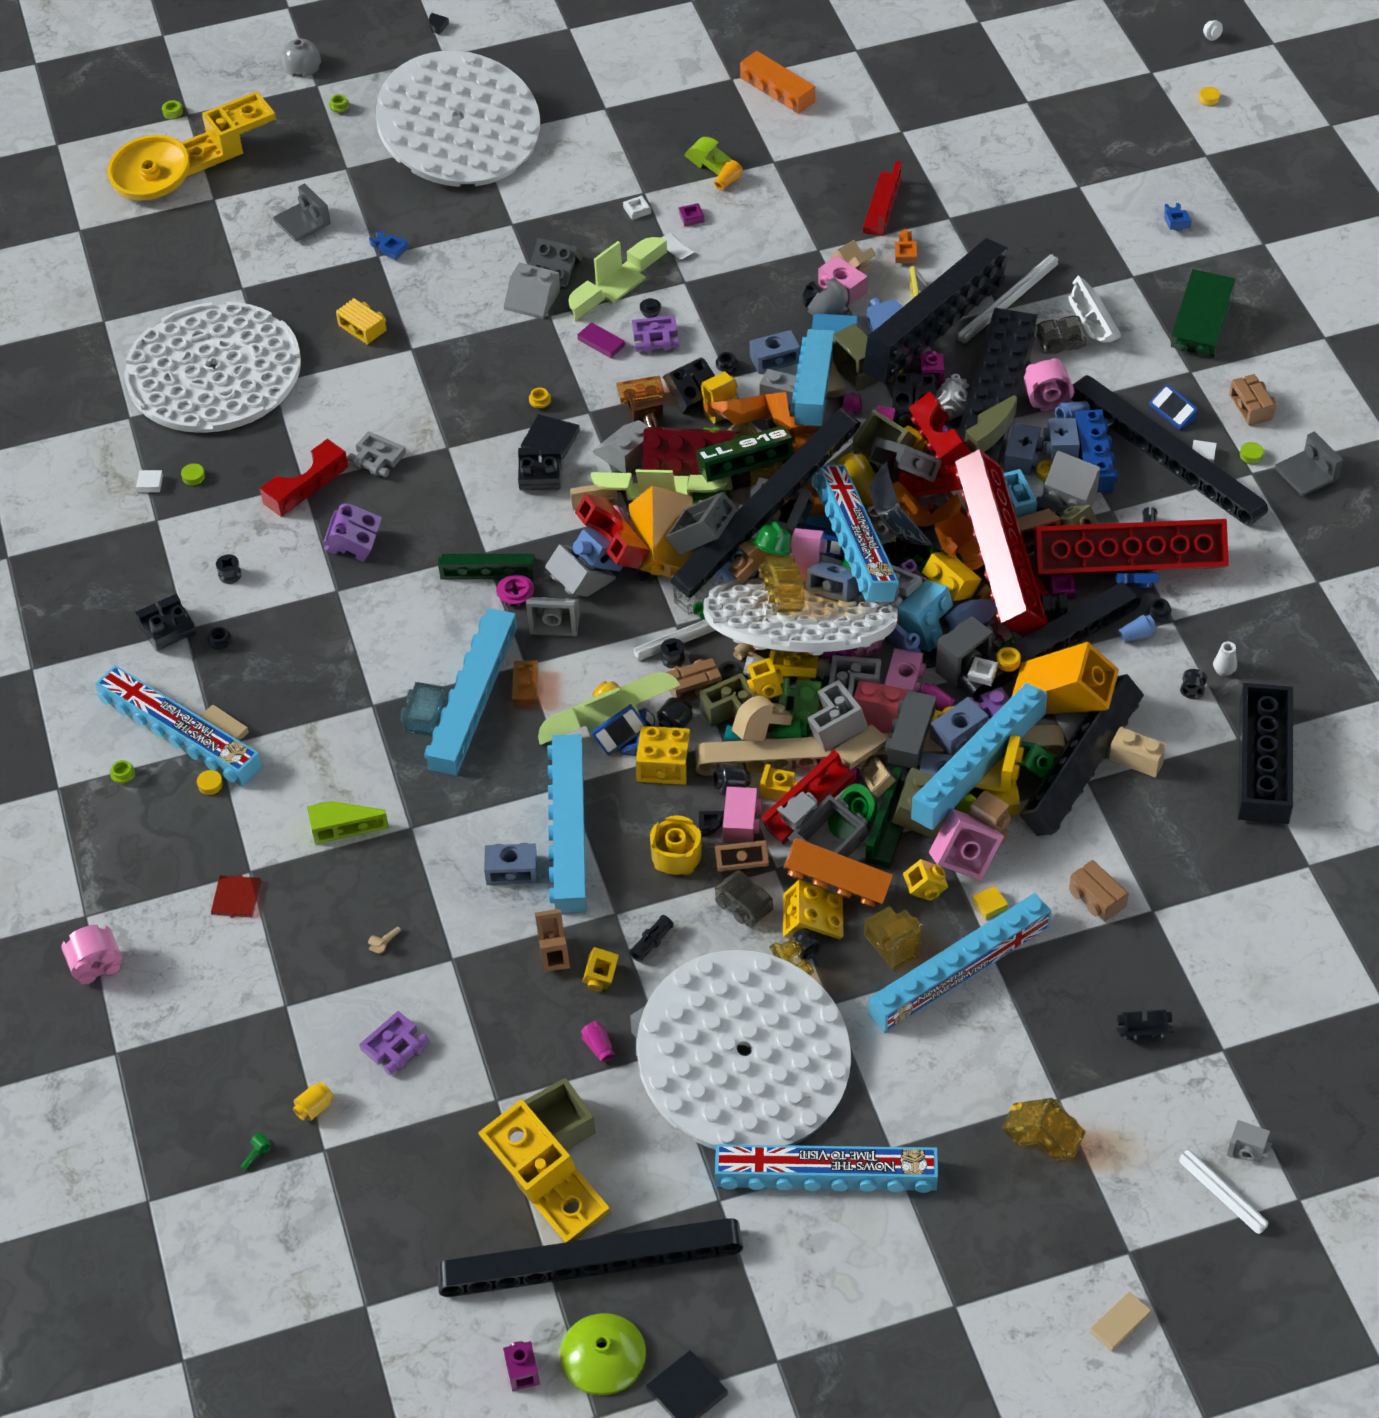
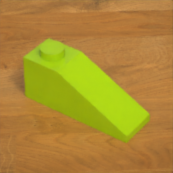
M335 801L320 802L307 806L315 845L389 828L385 809Z

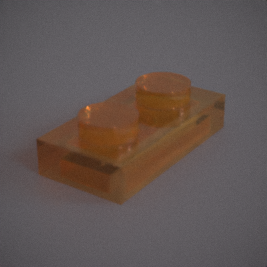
M660 375L616 383L621 404H627V391L631 392L634 402L665 397Z
M514 661L513 705L537 704L538 661Z

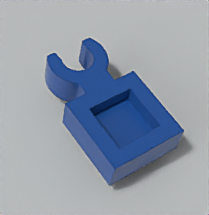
M1176 203L1175 208L1165 204L1164 219L1170 230L1180 231L1191 228L1192 221L1187 211L1181 210L1179 203Z
M376 231L377 239L369 238L372 247L378 248L379 253L394 260L409 248L407 241L393 234L386 237L382 231Z
M1156 571L1116 572V582L1138 583V587H1152V583H1159V573Z

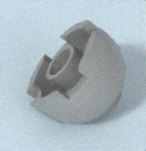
M306 39L290 41L281 52L282 69L290 76H293V74H302L303 77L313 75L319 70L321 63L318 48L313 42Z
M832 278L825 284L828 288L823 289L821 293L818 292L808 306L809 310L807 312L812 316L813 314L845 315L848 311L846 307L849 300L848 292L841 282L836 278Z

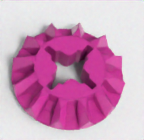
M511 575L498 583L496 592L501 603L506 602L508 606L517 604L519 607L520 603H526L527 599L533 597L534 585L525 576ZM513 587L517 589L518 595L513 593Z

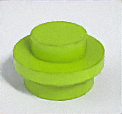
M342 94L334 95L330 99L329 107L333 112L342 113L349 108V100Z
M126 760L115 762L110 770L111 779L119 784L131 781L135 776L134 766Z

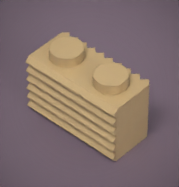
M1120 727L1111 743L1109 760L1156 777L1164 762L1166 743H1161V741L1151 737L1147 738L1146 735L1143 736L1142 733L1138 734L1128 730V728Z

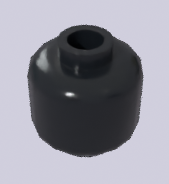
M679 696L668 698L657 711L659 727L685 728L693 718L691 704Z
M741 763L720 764L717 770L713 771V787L723 796H726L727 787H749L751 784L750 772H746L745 767Z

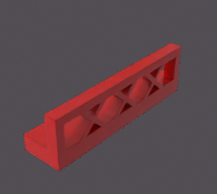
M895 161L892 173L880 172L863 225V233L884 236L901 182L902 161Z
M956 464L940 466L934 482L908 472L900 473L899 482L913 497L963 489L956 476V471H958Z
M833 750L761 816L766 830L781 844L784 845L789 841L788 837L794 830L781 820L777 810L780 805L785 808L792 797L797 796L803 791L805 794L807 792L811 793L817 799L818 807L829 794L835 798L856 779L855 774L842 763L838 752Z

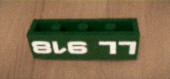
M783 425L696 450L698 468L707 483L785 461L794 454L792 437Z

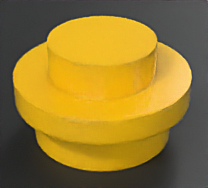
M535 388L529 395V403L535 408H544L551 402V395L544 388Z

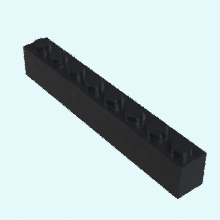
M1128 674L1117 676L1109 709L1087 712L1019 814L1036 836L1052 835L1060 829L1061 822L1071 812L1072 805L1082 795L1083 788L1095 775L1098 765L1106 758V753L1110 749L1120 727L1125 728L1132 713L1138 709L1144 694Z

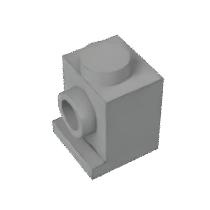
M802 791L797 796L792 797L785 808L780 805L777 810L781 820L795 831L817 808L818 801L811 793L807 792L805 794Z
M1238 1120L1229 1143L1227 1156L1232 1158L1234 1153L1240 1155L1245 1160L1261 1162L1262 1157L1267 1159L1272 1143L1268 1142L1270 1131Z

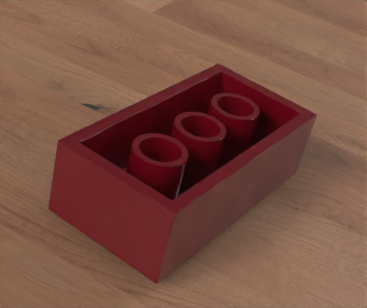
M667 427L645 428L643 434V470H673L674 476L690 477V475H702L698 468L696 450L739 438V431ZM738 474L732 475L731 479L738 477Z

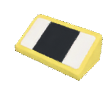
M911 266L909 272L912 299L927 287L925 279L914 266Z

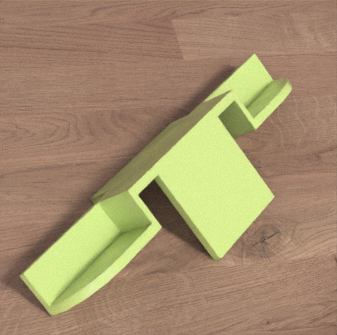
M650 237L638 242L627 251V261L622 264L619 241L594 258L596 285L587 280L569 296L568 302L573 310L574 321H577L605 299L614 304L643 282L646 277L640 272L668 252L667 240L659 237Z
M636 469L638 483H633L631 473L591 472L593 485L606 490H626L628 500H635L652 485L692 496L693 492L710 493L721 489H733L731 476L707 483L702 475H690V477L674 476L673 470Z
M657 672L622 687L615 688L546 719L539 729V744L542 745L551 741L552 735H565L584 726L587 727L590 737H592L591 731L629 704H632L639 714L636 704L681 685L669 673Z

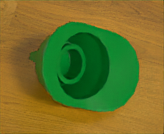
M778 522L764 525L756 538H749L759 549L767 553L787 556L792 553L790 548V532L782 528Z
M850 785L840 796L850 807L849 811L854 815L859 813L867 822H870L877 813L876 796L864 785ZM836 813L828 819L829 830L833 836L840 840H846L855 830Z

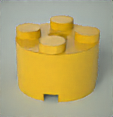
M677 815L666 817L665 821L660 824L657 822L650 832L651 857L655 868L660 872L672 875L691 874L702 857L701 832L699 828L694 825L691 819Z

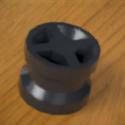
M226 554L217 559L216 569L221 582L232 584L240 580L242 572L236 556Z
M669 638L662 642L661 661L667 668L672 669L684 664L685 650L681 640Z
M1199 669L1186 670L1183 673V683L1180 688L1181 694L1189 699L1202 698L1205 692L1204 686L1207 682V675Z
M803 928L790 938L788 947L792 951H796L801 961L805 962L818 953L821 943L817 939H812L811 933L806 928Z

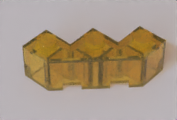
M794 555L765 556L763 564L759 565V577L763 579L764 591H768L767 598L768 603H772V612H802L805 603L803 578L800 576L799 567L795 564Z

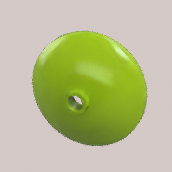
M609 1313L590 1315L576 1322L564 1336L560 1348L561 1367L569 1382L585 1393L598 1396L616 1394L631 1386L640 1376L646 1361L645 1342L637 1327L624 1317ZM602 1342L607 1344L604 1348L597 1347Z

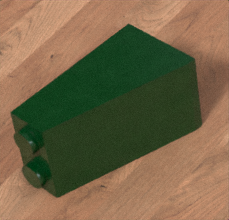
M1192 269L1171 335V347L1179 351L1195 352L1200 356H1215L1233 305L1236 278Z

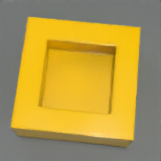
M996 886L973 895L972 902L985 920L1008 910V903Z

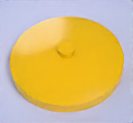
M146 135L129 141L114 153L108 164L107 175L112 188L122 197L137 201L153 200L169 194L183 183L190 170V158L184 145L177 139L166 135Z

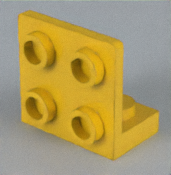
M642 726L636 756L637 782L686 785V760L690 729Z
M798 880L783 894V938L790 940L797 931L807 928L836 939H841L844 936L843 896L836 894L834 891L822 889L811 883Z

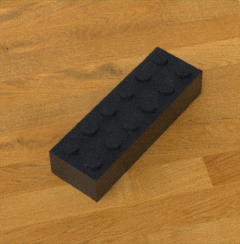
M1243 683L1239 704L1238 820L1289 824L1293 809V687Z

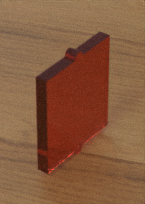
M241 874L238 876L219 875L211 915L230 916V918L235 916L253 917L261 878L243 877Z

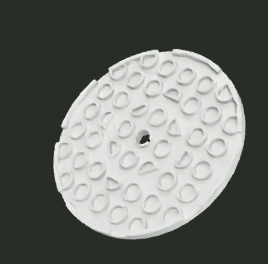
M438 51L413 58L391 73L384 82L377 98V130L385 148L398 163L402 162L409 167L412 173L435 183L460 187V184L480 186L499 181L514 173L523 162H526L537 144L540 130V114L532 92L524 81L509 68L482 55L463 51ZM461 114L463 119L456 120L453 117Z
M212 302L175 311L161 318L162 322L155 327L147 328L131 347L126 358L127 365L124 372L126 387L132 402L140 412L152 421L165 427L185 432H218L252 423L276 408L289 395L297 382L301 368V355L297 339L290 327L283 320L279 321L273 317L271 312L254 305L239 302H227V305H212ZM213 364H216V365H217V366L215 367L216 369H213V367H209V366H210V365H213Z
M776 572L771 578L765 573H759L758 578L748 579L744 583H741L736 578L723 582L709 591V597L704 599L703 609L704 617L708 624L723 635L732 638L735 643L750 644L758 650L768 648L782 651L808 652L811 655H821L823 652L858 647H870L872 643L885 639L895 629L898 618L897 606H889L882 602H866L863 594L848 602L808 592L806 591V582L790 581V572Z
M725 950L713 952L690 960L675 969L657 986L643 1010L636 1038V1056L638 1057L640 1077L654 1106L673 1127H678L684 1133L693 1137L692 1140L715 1150L716 1144L794 1146L814 1134L834 1112L845 1091L850 1073L851 1048L848 1032L841 1013L829 994L814 978L792 963L756 951ZM738 1045L750 1047L751 1054L748 1056L740 1055L737 1051Z

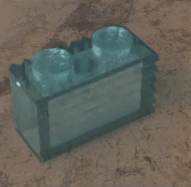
M415 682L413 689H409L407 707L402 708L400 713V722H403L406 733H419L420 735L424 734L430 737L433 735V730L437 725L446 699L444 686Z

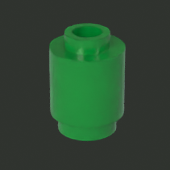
M802 719L792 720L791 725L777 724L772 726L773 739L805 738L810 736L809 726Z

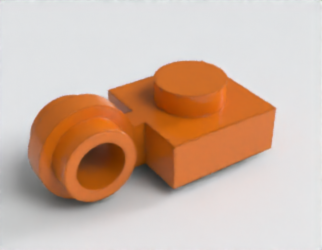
M903 229V231L899 232V241L895 242L896 263H917V241H912V231H908V229Z

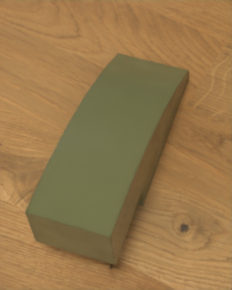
M1015 395L979 414L978 423L966 430L965 442L972 453L979 449L985 452L1007 431L1016 414L1017 397Z

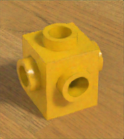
M770 657L747 665L751 676L747 683L752 694L757 693V696H764L767 699L783 694L780 684L784 683L780 669L775 670Z
M920 859L903 873L910 894L932 901L948 888L945 871L937 864L935 865Z

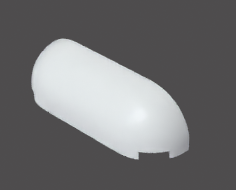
M1078 275L1072 283L1074 287L1071 296L1068 298L1087 334L1094 340L1103 343L1119 339L1121 334L1102 300L1094 289Z

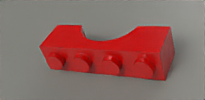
M928 392L909 407L913 415L910 419L919 429L918 432L922 438L928 441L926 445L933 454L937 453L934 457L942 460L940 466L956 464L955 461L972 453L955 429L941 432L949 415L931 392Z
M327 438L311 450L313 464L304 474L291 478L276 476L260 488L263 504L280 517L293 510L294 507L309 498L314 492L325 486L349 467L346 451Z
M584 494L575 514L585 526L598 531L611 542L606 552L617 565L639 569L649 551L648 547L607 498Z

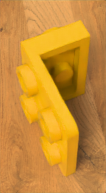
M1010 735L1006 755L975 787L1010 793L1013 780H1017L1020 765H1017V762H1022L1024 748L1020 747V736Z

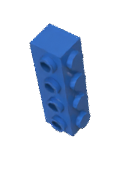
M1102 409L1075 411L1074 418H1076L1080 444L1079 459L1100 467L1097 493L1113 492L1114 482L1118 481L1117 468H1113L1115 457L1114 452H1110L1111 435L1106 433L1108 432V419H1104Z

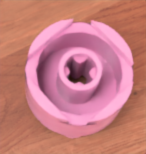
M1054 358L1027 366L1023 384L1030 403L1034 408H1040L1043 412H1052L1061 403H1065L1068 398L1071 400L1074 394V387L1066 367L1059 359Z
M98 925L80 928L69 935L71 940L67 944H65V941L62 943L61 948L71 974L75 979L80 980L83 985L92 983L100 975L105 973L112 975L120 970L119 964L122 960V955L112 930L108 926H105V929L99 928Z

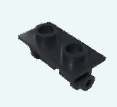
M1166 1009L1147 1011V1021L1142 1020V1011L1122 1012V1015H1117L1118 1026L1122 1027L1116 1028L1121 1037L1127 1040L1140 1039V1035L1164 1038L1167 1037V1034L1174 1033L1173 1028L1168 1024L1172 1022V1012H1167Z

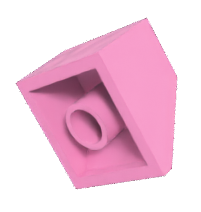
M951 808L929 853L937 865L982 880L1004 836L977 818Z

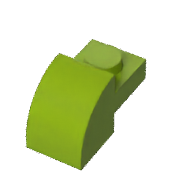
M710 137L698 139L684 155L699 168L705 165L717 175L720 174L725 163L732 160L717 148L719 142Z

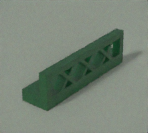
M442 554V557L438 559L440 580L504 579L511 575H522L529 579H534L535 554Z
M894 767L892 776L896 781L885 791L869 834L865 851L866 863L889 869L905 828L891 822L904 782L902 781V768Z

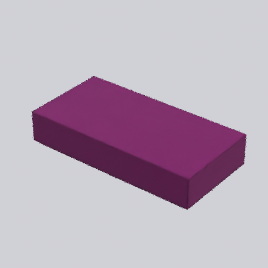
M592 322L577 334L579 341L609 358L615 356L625 347L623 339Z

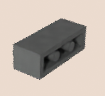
M907 690L905 699H900L897 709L899 717L898 719H893L891 733L893 735L892 738H887L885 744V752L888 753V763L918 768L935 714L936 696Z

